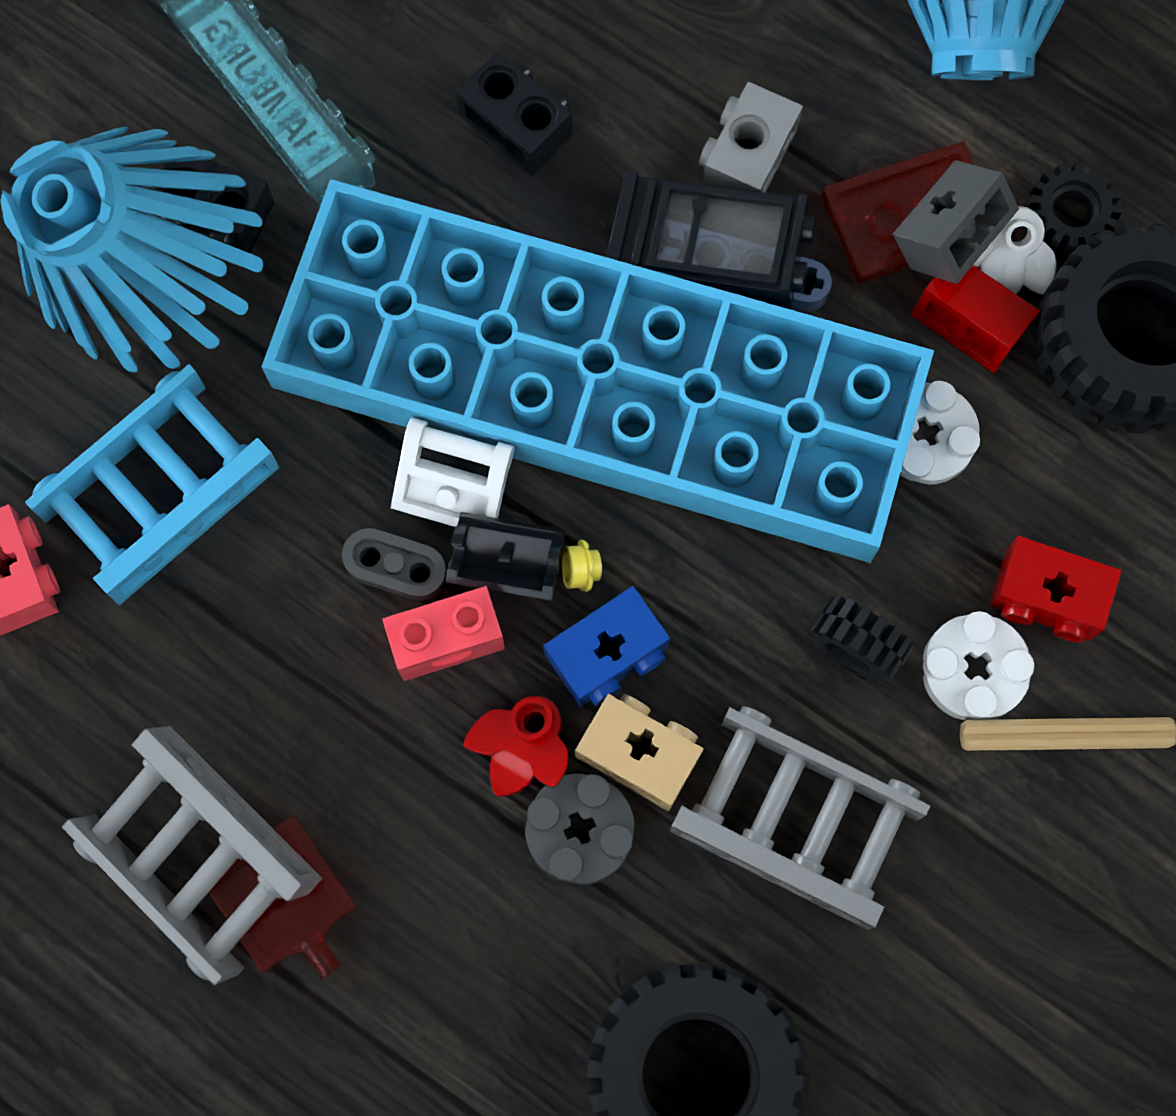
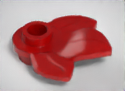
M542 696L526 697L516 703L512 710L497 709L488 711L471 727L463 744L466 749L472 752L492 756L490 761V781L493 793L498 797L510 796L522 791L532 782L534 777L546 786L555 788L563 778L568 767V750L559 737L562 728L560 711L552 701ZM536 716L543 717L545 720L543 728L538 732H529L527 729L529 721Z

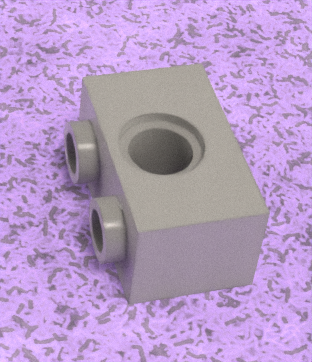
M747 82L740 98L731 96L720 119V124L725 127L718 140L710 137L702 151L698 163L699 166L704 167L702 184L766 192L798 129L803 106L751 82ZM749 140L757 144L758 147L755 149H744L737 142Z

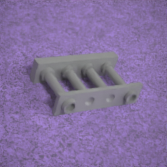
M742 706L739 712L729 707L721 726L735 732V735L701 805L695 804L692 811L681 806L670 832L866 930L875 928L884 909V906L872 901L875 892L871 890L875 878L903 817L906 816L914 821H918L927 815L930 805L918 800L920 792L908 784L890 779L887 785L769 727L771 719L752 708ZM756 742L784 756V760L751 829L745 828L742 835L721 826L725 819L721 816V812ZM804 767H807L833 780L834 783L801 853H794L790 860L772 851L774 842L770 839ZM855 791L884 805L851 879L844 878L842 885L822 876L824 867L820 863Z
M171 726L146 728L132 744L145 758L143 760V770L101 819L96 814L68 819L62 828L74 839L73 845L76 851L86 860L97 863L187 956L186 961L190 969L202 979L211 981L216 985L237 976L245 968L230 951L276 898H284L288 902L308 895L321 881L322 877ZM162 781L169 782L183 796L181 798L182 806L137 857L116 834ZM199 820H206L220 834L219 841L221 844L175 896L153 873ZM238 858L245 859L259 873V884L216 934L213 935L191 912Z

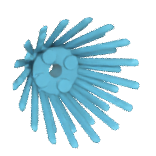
M907 0L932 54L931 76L941 75L940 78L953 80H993V77L1003 76V72H1009V80L1034 76L1035 54L1065 0H942V4H940L939 0Z
M119 127L70 144L62 141H49L32 147L13 164L9 173L18 178L13 184L11 194L2 190L0 203L4 223L16 239L27 294L29 297L32 295L34 281L46 323L52 329H55L57 318L65 333L68 330L69 324L77 343L84 348L91 358L98 359V351L60 273L62 272L124 369L130 372L138 371L137 364L129 353L131 351L130 343L87 279L88 277L163 364L170 369L178 368L181 365L179 359L164 343V341H168L172 337L170 330L120 278L122 277L208 349L216 348L219 345V339L185 310L187 309L194 315H199L204 312L205 303L161 270L234 313L244 315L248 311V303L170 255L218 277L226 274L227 266L217 258L254 272L262 271L263 261L258 256L156 216L223 233H232L234 230L233 223L261 227L262 219L255 212L137 186L219 192L225 190V187L242 188L246 185L245 181L238 175L123 167V165L211 160L216 156L211 151L199 150L193 146L173 147L177 142L175 140L154 141L162 139L168 134L167 131L161 129H152L118 137L123 135L128 127Z

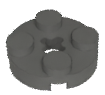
M569 774L563 776L555 788L543 787L535 800L532 801L528 807L525 835L534 861L544 872L560 881L577 885H589L608 878L621 867L632 847L635 824L631 807L618 788L608 783L599 775ZM579 814L583 820L591 818L595 823L596 827L589 831L591 841L581 845L577 837L567 839L564 830L571 826L569 818L573 815Z

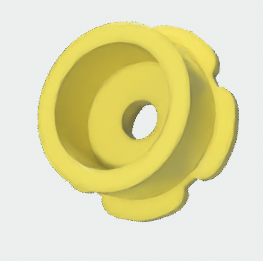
M579 540L578 546H565L562 550L561 573L567 589L580 588L581 591L588 592L593 586V581L601 579L602 563L598 550H589V545L585 540Z

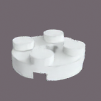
M945 381L925 382L900 472L901 477L903 476L910 481L923 484L946 482L959 475L967 467L980 445V428L977 416L969 402L957 393L951 384ZM925 420L928 426L937 425L940 432L935 436L937 444L930 446L925 439L916 441L913 434L919 429V421Z
M981 611L955 617L946 622L930 638L923 654V681L929 697L943 712L961 720L997 719L1003 716L1022 700L1028 690L1030 677L1034 672L1033 658L1029 654L1028 648L1019 633L1003 620ZM971 655L974 658L981 656L988 662L986 670L989 673V677L987 680H984L979 675L971 680L965 675L964 672L969 666L964 660L965 656Z

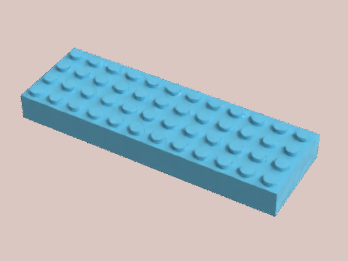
M330 179L261 367L271 387L277 390L407 427L411 417L428 421V427L496 446L499 441L515 446L513 459L871 563L881 545L934 350Z

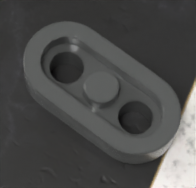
M365 528L349 536L343 546L342 560L349 575L359 583L416 601L429 600L435 597L445 586L447 574L445 562L440 553L428 545L378 529ZM373 551L380 554V560L375 566L367 567L361 563L362 557L368 552ZM420 567L427 568L430 571L428 580L423 583H416L411 579L412 572Z

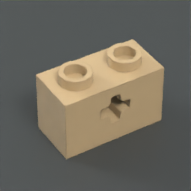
M608 694L575 749V758L669 812L704 748L695 744L698 736L676 722L670 721L666 727L648 717L651 711L650 708L629 695L622 694L619 700ZM643 737L649 738L652 741L650 751L655 754V757L644 754L640 760L632 758L633 747L628 741L631 740L632 742L639 743Z

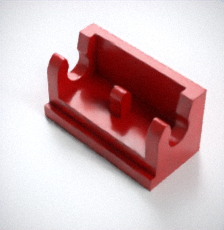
M973 265L958 284L934 277L923 291L910 316L989 371L995 373L1024 335L1025 330L1040 310Z

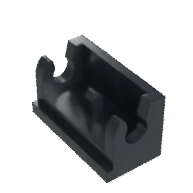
M461 512L451 540V545L454 548L447 568L446 583L475 588L487 586L488 590L552 601L559 577L565 529Z

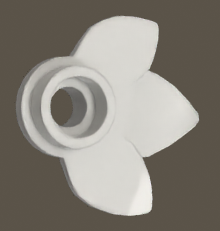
M1018 206L1019 210L973 265L1015 294L1024 285L1030 290L1043 295L1055 277L1056 256L1053 250L1043 241L1045 228L1040 216L1030 208ZM1020 226L1027 227V235L1023 240L1019 242L1011 241V234L1015 228Z

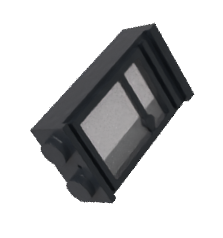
M625 171L606 257L791 310L794 293L803 294L808 263L801 262L804 245H813L817 215L809 214L808 194L800 193L799 197L642 177L638 176L637 172Z

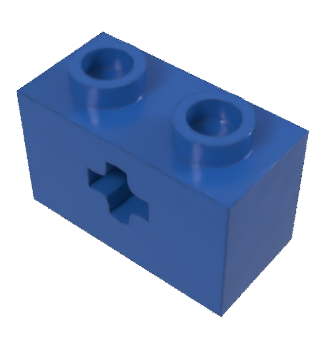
M632 586L544 644L543 648L544 656L578 706L582 707L589 701L598 706L604 702L608 694L614 696L622 689L618 683L620 680L635 670L641 677L664 662L666 657L662 652L668 649L670 637L635 587ZM606 642L610 647L620 644L619 660L613 661L610 656H604L599 659L600 643Z

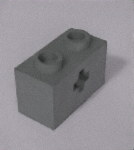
M955 160L892 235L911 270L958 284L1017 213L1019 207L1003 172Z

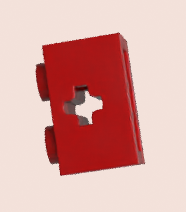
M1017 536L1006 548L989 607L1001 610V616L1004 619L1016 624L1032 625L1033 622L1054 628L1052 633L1063 640L1082 643L1085 639L1091 641L1105 630L1122 570ZM1048 585L1056 587L1055 596L1060 598L1057 603L1050 600L1051 591L1046 589Z

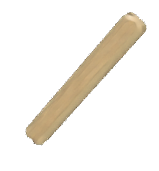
M1170 717L966 720L960 726V742L962 749L966 751L1169 748L1176 744V723Z

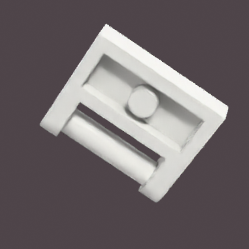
M411 417L404 435L391 509L454 527L457 526L461 512L498 518L515 446L500 441L496 446L428 427V421ZM422 447L490 466L488 477L420 458Z

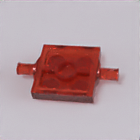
M291 816L274 828V830L322 879L306 896L288 902L284 898H276L240 941L261 973H267L289 956L304 952L319 973L320 978L324 979L331 972L321 959L320 954L331 971H336L341 966V963L337 961L323 938L336 922L355 910L357 906L297 818ZM238 858L208 892L226 920L229 919L259 884V873L245 859Z

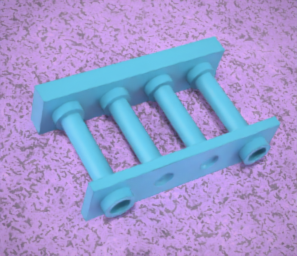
M190 364L180 372L174 371L166 375L157 384L153 395L60 473H53L43 478L35 486L33 495L25 501L29 508L45 523L59 514L102 562V565L100 567L101 572L93 579L119 606L279 469L271 451L258 438L249 445H240L201 404L196 396L206 388ZM179 411L224 458V467L208 480L206 478L199 479L156 432L158 428ZM138 445L147 452L184 493L182 497L183 502L168 515L166 513L159 514L115 466ZM98 479L143 527V536L127 550L125 548L118 549L74 500Z

